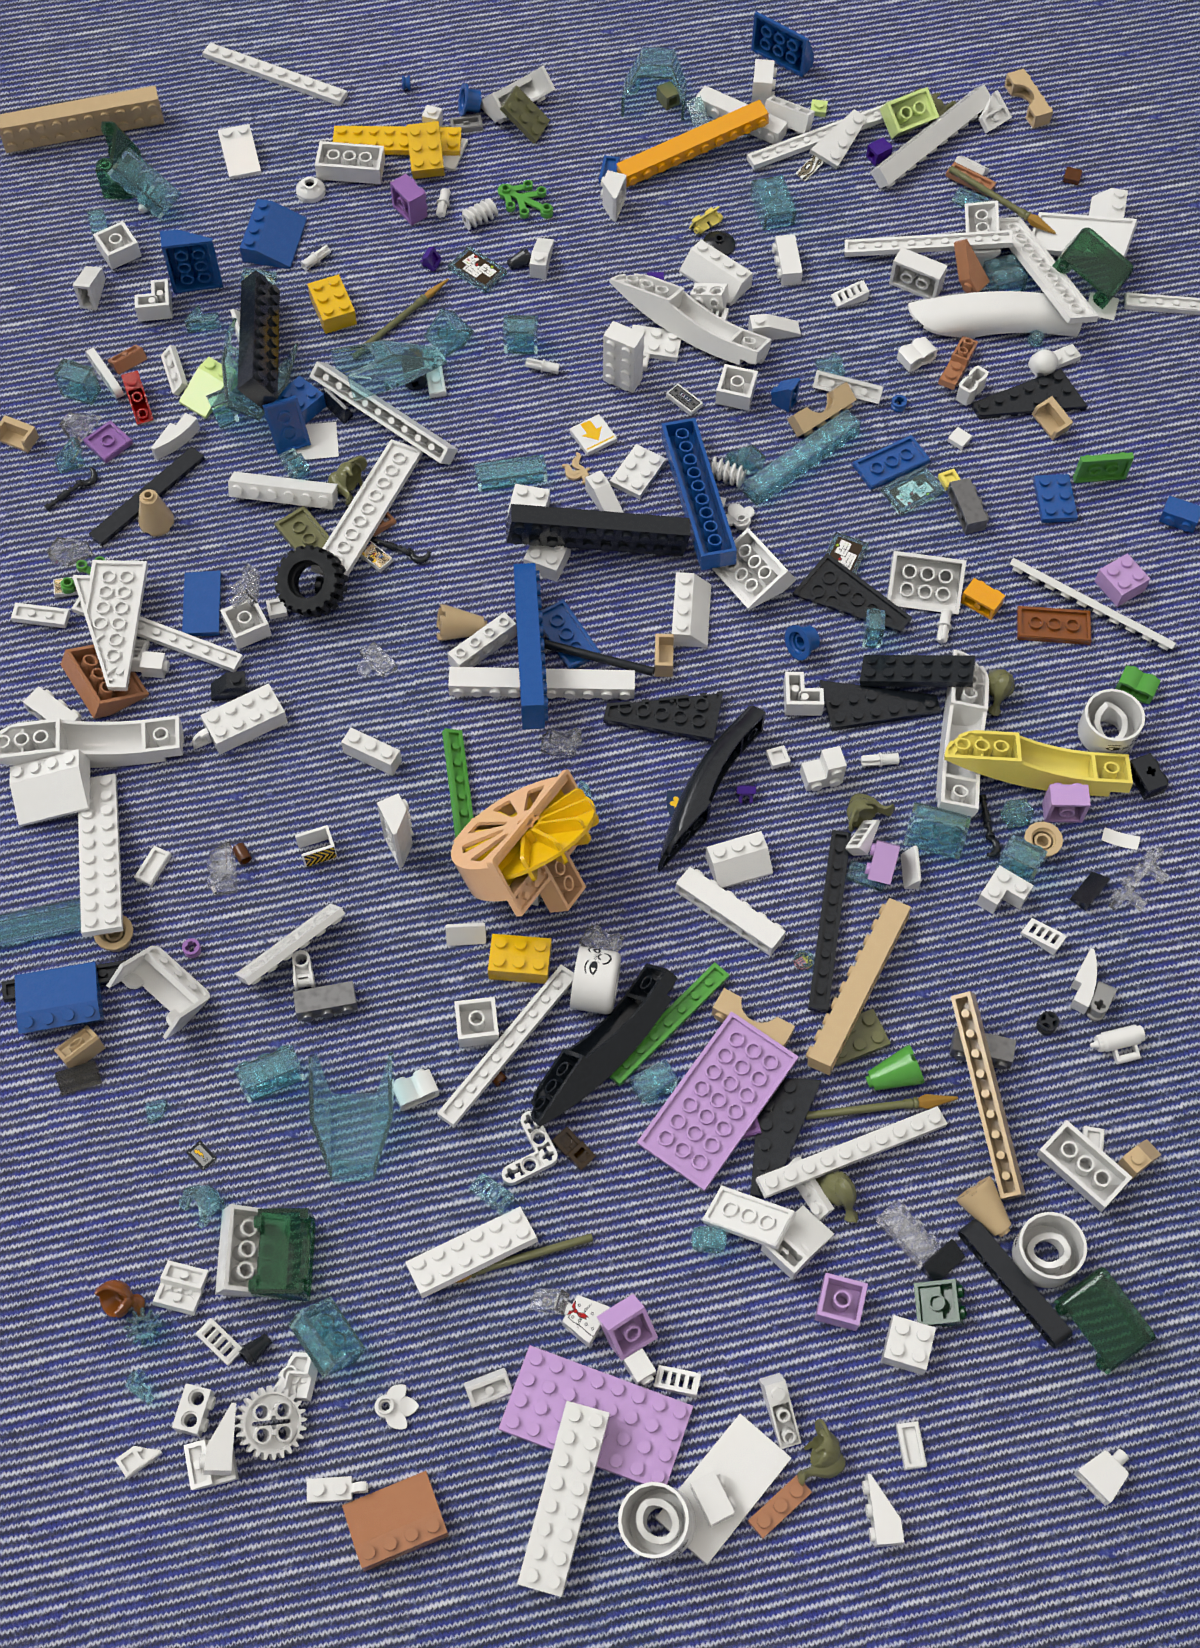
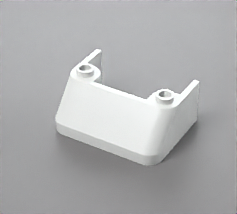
M544 65L482 99L481 109L495 123L499 122L501 124L508 120L507 116L500 110V107L516 85L532 102L537 101L539 103L545 100V95L554 91L555 87Z
M150 946L121 963L107 984L108 988L121 981L130 989H138L143 986L170 1011L166 1016V1021L170 1027L163 1035L165 1040L182 1029L210 998L206 988L164 950L157 946Z

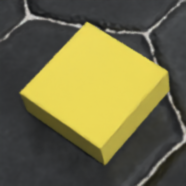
M955 469L938 474V479L945 491L948 490L950 482L961 480Z

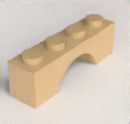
M1025 69L1007 73L1004 86L1009 94L1021 97L1030 104L1026 119L1031 127L1037 128L1050 124L1051 116L1053 115L1052 108L1047 104L1044 96L1041 95L1038 87L1033 83Z
M847 382L826 394L827 405L822 413L814 412L806 407L787 418L797 437L802 434L804 437L813 432L812 428L815 426L820 428L827 423L826 419L830 418L832 420L840 415V410L846 411L853 406L851 403L857 399Z
M725 988L723 989L712 1008L711 1015L717 1021L723 1023L732 1011L786 1047L793 1035L794 1025L779 1017L764 1023L749 1019L742 1009V997Z

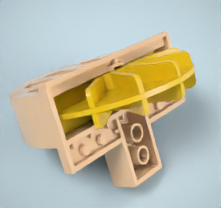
M568 769L562 770L557 777L535 782L510 793L490 805L475 818H472L453 840L454 844L451 849L452 861L474 897L492 902L508 901L516 917L523 916L539 894L550 913L569 911L586 888L570 855L578 845H585L591 841L589 830L599 823L596 807L593 801L585 796L583 790L578 788Z

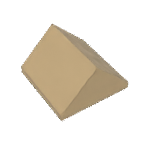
M86 1025L55 1048L54 1051L71 1073H73L103 1051L105 1047L100 1038Z

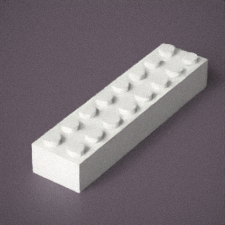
M566 1401L519 1575L518 1585L563 1597L610 1417L609 1412Z

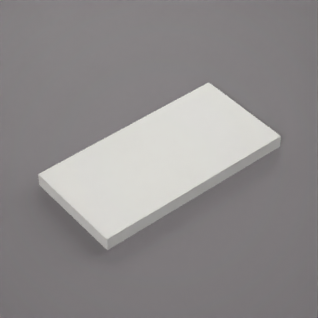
M1039 212L1038 216L1056 234L1033 227L1032 232L1050 255L1124 261L1137 226V219Z
M741 1414L737 1416L678 1489L691 1502L696 1516L695 1534L687 1548L706 1565H708L791 1460L787 1453ZM715 1471L716 1475L720 1474L726 1485L723 1489L727 1496L731 1495L736 1508L734 1509V1516L710 1528L690 1488V1483ZM663 1508L655 1519L670 1532L672 1520L667 1510Z

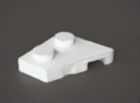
M998 90L992 93L978 119L985 133L1012 118Z

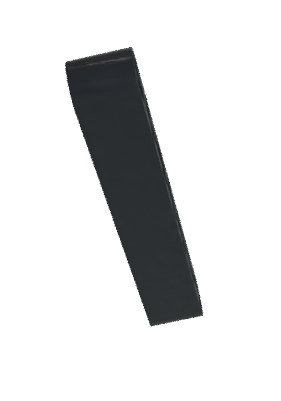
M974 1218L958 1231V1235L964 1244L1052 1348L1057 1349L1073 1336L1068 1325L977 1219Z

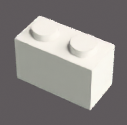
M715 1471L690 1483V1488L710 1528L734 1516V1509L736 1508L731 1495L727 1496L723 1489L726 1485L720 1474L716 1475Z

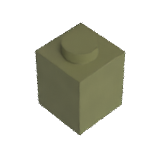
M671 81L657 86L656 99L665 110H669L680 105V92Z

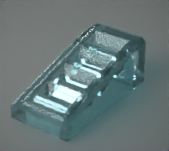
M483 1172L469 1187V1190L500 1214L503 1213L514 1199V1194ZM483 1180L486 1181L483 1187L480 1190H478V1185ZM489 1185H491L492 1188L488 1191L487 1194H484L483 1192L487 1189ZM497 1190L498 1193L491 1199L490 1196ZM503 1195L504 1198L498 1204L496 1201Z

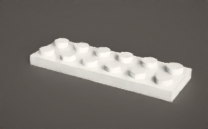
M327 905L235 973V975L247 985L258 983L262 979V975L266 972L274 971L278 967L277 964L282 960L290 959L294 955L293 952L297 949H303L309 945V940L313 937L321 936L326 932L328 926L340 922L345 912L339 906Z
M518 1207L405 1263L421 1297L424 1298L537 1243L538 1239L521 1207Z

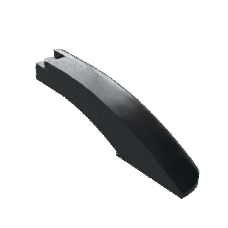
M753 705L748 706L713 743L693 771L672 815L657 870L661 871L709 820L711 803L723 778L741 753L763 731L766 712Z
M646 963L613 1011L579 1042L568 1050L563 1048L537 1087L531 1102L533 1105V1111L530 1112L531 1118L538 1126L541 1127L584 1099L609 1078L635 1051L672 1000L667 994L673 989L674 983L678 978L671 971Z

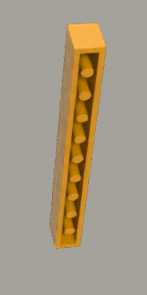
M759 99L616 163L617 173L626 175V188L635 185L644 179H649L653 175L664 172L673 166H678L682 162L691 160L702 153H706L742 135L764 127L768 124L769 113Z

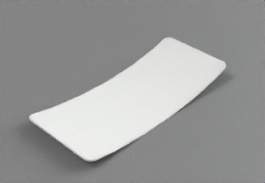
M1105 827L1102 841L1137 850L1140 837L1120 833Z

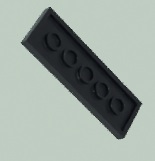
M864 655L860 686L973 687L975 655Z

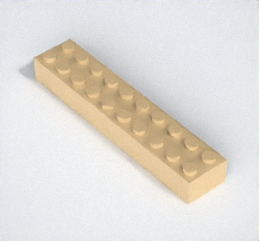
M149 86L0 114V137L6 153L163 124L164 119L156 86Z

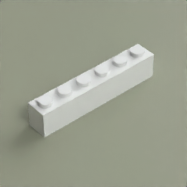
M704 86L695 97V110L715 119L748 105L708 86ZM769 114L768 124L749 134L771 144H777L786 135L788 122Z
M233 472L228 480L229 497L333 509L338 500V484L243 472Z
M689 867L677 881L675 892L769 956L774 953L784 940L786 931L780 924L771 922L765 914L753 910L747 902L737 899L731 891L722 889L716 881L706 878L700 870H694Z

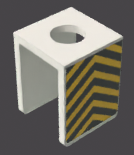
M328 825L295 835L299 848L329 840L330 843L328 846L301 854L305 867L337 857Z

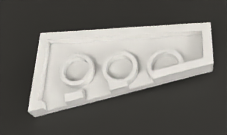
M854 109L823 137L809 153L837 169L868 117Z

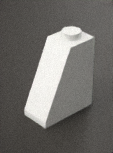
M86 266L73 284L81 309L97 310L106 280L101 267Z

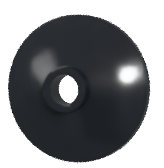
M723 231L711 232L703 239L704 242L726 256L730 255L735 249L734 238L729 233Z

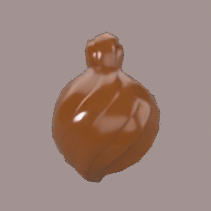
M106 1281L97 1287L94 1292L96 1296H99L103 1311L110 1317L122 1318L131 1307H133L135 1315L139 1317L146 1316L144 1313V1297L140 1294H133L130 1287L123 1281Z

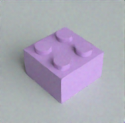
M1128 553L1099 569L1095 579V583L1117 607L1144 592L1150 581L1148 575Z
M1062 783L1050 784L1042 801L1044 822L1082 823L1091 806L1089 786L1082 785L1081 783H1074L1072 785Z
M825 1273L814 1320L857 1331L868 1284Z
M634 1294L597 1316L610 1347L621 1361L658 1338L645 1307Z

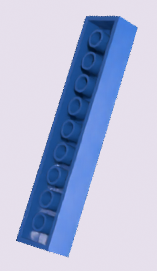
M696 418L661 423V439L684 516L690 520L691 539L700 569L706 570L735 565L737 549Z
M535 563L513 564L522 730L545 729V721H548V710H545L548 709V697L544 695L547 694L546 668L542 666L545 665V654L541 652L544 651V639L540 638L543 637V625L539 624L543 622L542 611L538 610L542 609L541 596H537L541 595L540 583H537V581H540V572L536 570Z

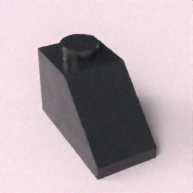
M245 671L226 672L211 683L212 701L236 699L249 693L248 679Z

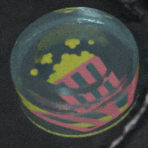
M799 950L793 959L794 966L802 971L810 969L814 961L813 955L807 950Z

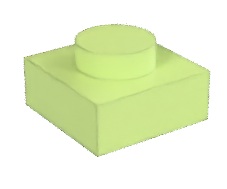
M812 99L811 110L815 111L814 116H826L828 101Z

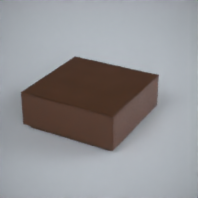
M1067 166L1063 182L1079 185L1083 170Z

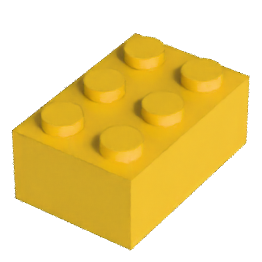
M439 121L407 124L413 179L445 176Z
M339 274L307 284L309 297L325 334L357 324L354 307Z
M492 934L488 963L489 979L545 984L549 978L552 950L551 938Z

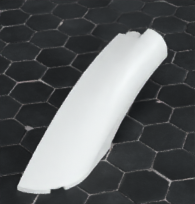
M636 273L627 276L626 274L617 275L609 281L630 303L659 326L678 336L681 340L711 355L740 365L743 361L756 365L757 363L762 364L769 352L772 339L745 330L722 319L689 296L683 287L649 275Z
M974 292L908 303V310L915 321H919L924 325L923 328L927 331L943 336L960 338L964 336L975 339V337L994 334L1046 333L1077 337L1082 323L1068 324L1049 301L1048 297L1044 293Z
M953 650V655H969L959 650ZM976 662L973 687H947L944 707L936 802L937 811L953 814L954 820L972 818L979 810L980 774L944 760L948 743L958 738L959 734L974 730L985 731L989 700V677L985 668L979 666Z
M179 715L119 722L70 721L55 718L17 723L0 731V764L16 766L77 749L90 759V768L165 762L166 757L183 755L184 734Z

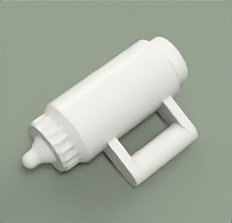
M1135 1024L1102 1032L1094 1037V1042L1090 1044V1047H1095L1098 1052L1112 1051L1116 1064L1140 1059L1138 1045L1145 1041V1032L1141 1025L1137 1026ZM1132 1046V1053L1119 1056L1118 1049Z

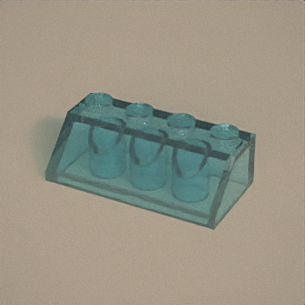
M129 147L107 173L113 181L120 184L127 193L135 197L141 205H144L150 210L152 215L159 219L182 194Z

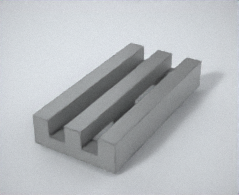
M481 115L449 118L450 127H461L462 133L483 131Z

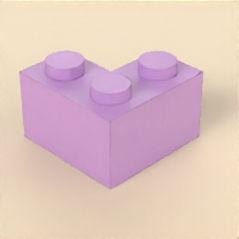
M877 840L876 844L872 843L869 855L873 856L872 862H867L865 874H868L867 879L891 885L900 845Z

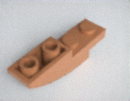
M962 336L939 379V385L952 390L958 386L974 354L978 341Z

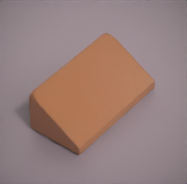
M135 344L108 359V363L117 374H122L147 360V356L143 348Z

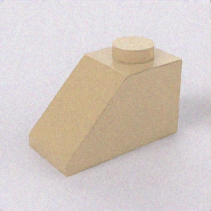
M1146 1139L1124 1155L1117 1164L1131 1175L1133 1179L1159 1158L1161 1154Z

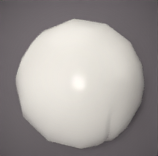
M1047 349L1039 350L1030 359V367L1035 374L1049 375L1058 366L1056 354Z

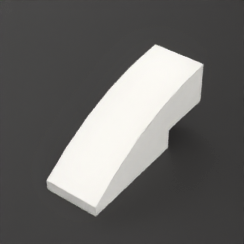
M185 413L176 425L169 423L151 447L154 458L158 460L186 444L200 429L197 418Z
M1092 948L1089 950L1071 985V988L1077 990V993L1070 1008L1082 1014H1085L1096 986L1097 960L1095 950Z

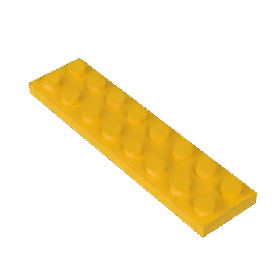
M334 126L333 142L384 146L385 155H410L407 126ZM440 127L443 155L460 156L461 127Z

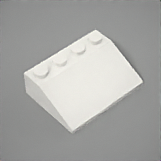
M749 528L734 540L737 549L736 564L712 568L749 610L783 593L796 581V578Z
M894 551L887 598L898 607L934 612L949 609L952 611V614L959 615L967 560Z
M79 749L10 767L9 784L20 827L90 809V759Z
M230 1204L222 1210L215 1294L235 1297L285 1296L291 1212Z

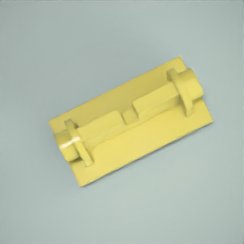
M718 206L714 209L711 207L705 211L703 216L698 215L693 218L689 229L694 227L696 234H702L710 228L707 223L711 227L720 223L723 219L722 214L717 212L720 207Z

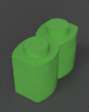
M1126 665L1115 689L1131 694L1142 703L1150 704L1161 680L1153 674L1143 673L1135 666Z

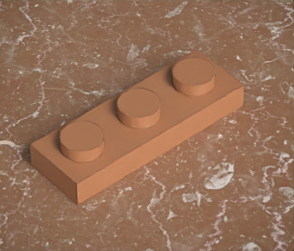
M956 162L951 165L992 191L996 186L995 181ZM948 170L946 171V177L988 197Z
M796 1475L747 1522L763 1539L800 1505L812 1491L806 1484L801 1486Z

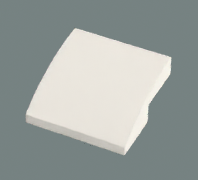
M168 1260L160 1277L161 1283L153 1299V1305L194 1316L209 1271Z
M203 1439L184 1445L191 1490L208 1488L238 1480L234 1448L230 1476L203 1475V1468H199L200 1454H205L206 1446L210 1440Z

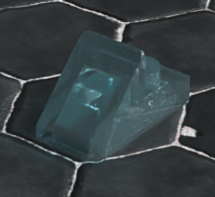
M200 305L184 319L188 333L221 328L218 312L202 314Z
M71 437L54 459L59 473L68 472L85 465L81 454L83 450L78 438Z

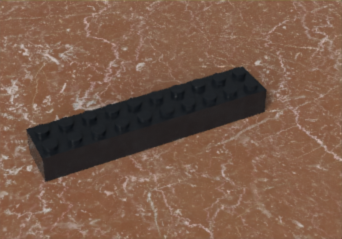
M255 270L241 281L237 389L263 410L262 405L272 403L278 399L280 291L263 274Z
M511 504L506 523V543L515 545L564 546V548L617 551L621 553L670 555L674 557L684 555L691 536L690 520L685 517Z

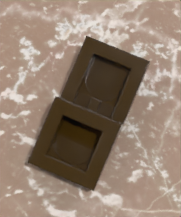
M565 1127L551 1140L579 1170H582L596 1157L583 1141H580L568 1127Z

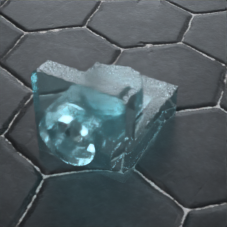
M138 1368L137 1371H133L128 1376L125 1387L147 1405H150L154 1400V1397L150 1394L152 1389L143 1382L140 1384L146 1374L142 1369Z

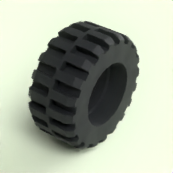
M312 545L296 547V551L290 550L287 552L288 557H283L280 560L282 564L276 568L278 575L274 576V582H277L275 591L280 593L278 598L284 603V606L292 610V612L307 617H321L322 614L328 615L331 613L330 609L335 610L338 608L339 605L337 603L343 601L345 598L342 596L343 592H347L348 588L345 586V582H348V576L344 575L346 569L345 566L341 565V560L334 556L333 553ZM318 565L324 574L323 586L318 594L311 598H305L299 590V578L306 568Z

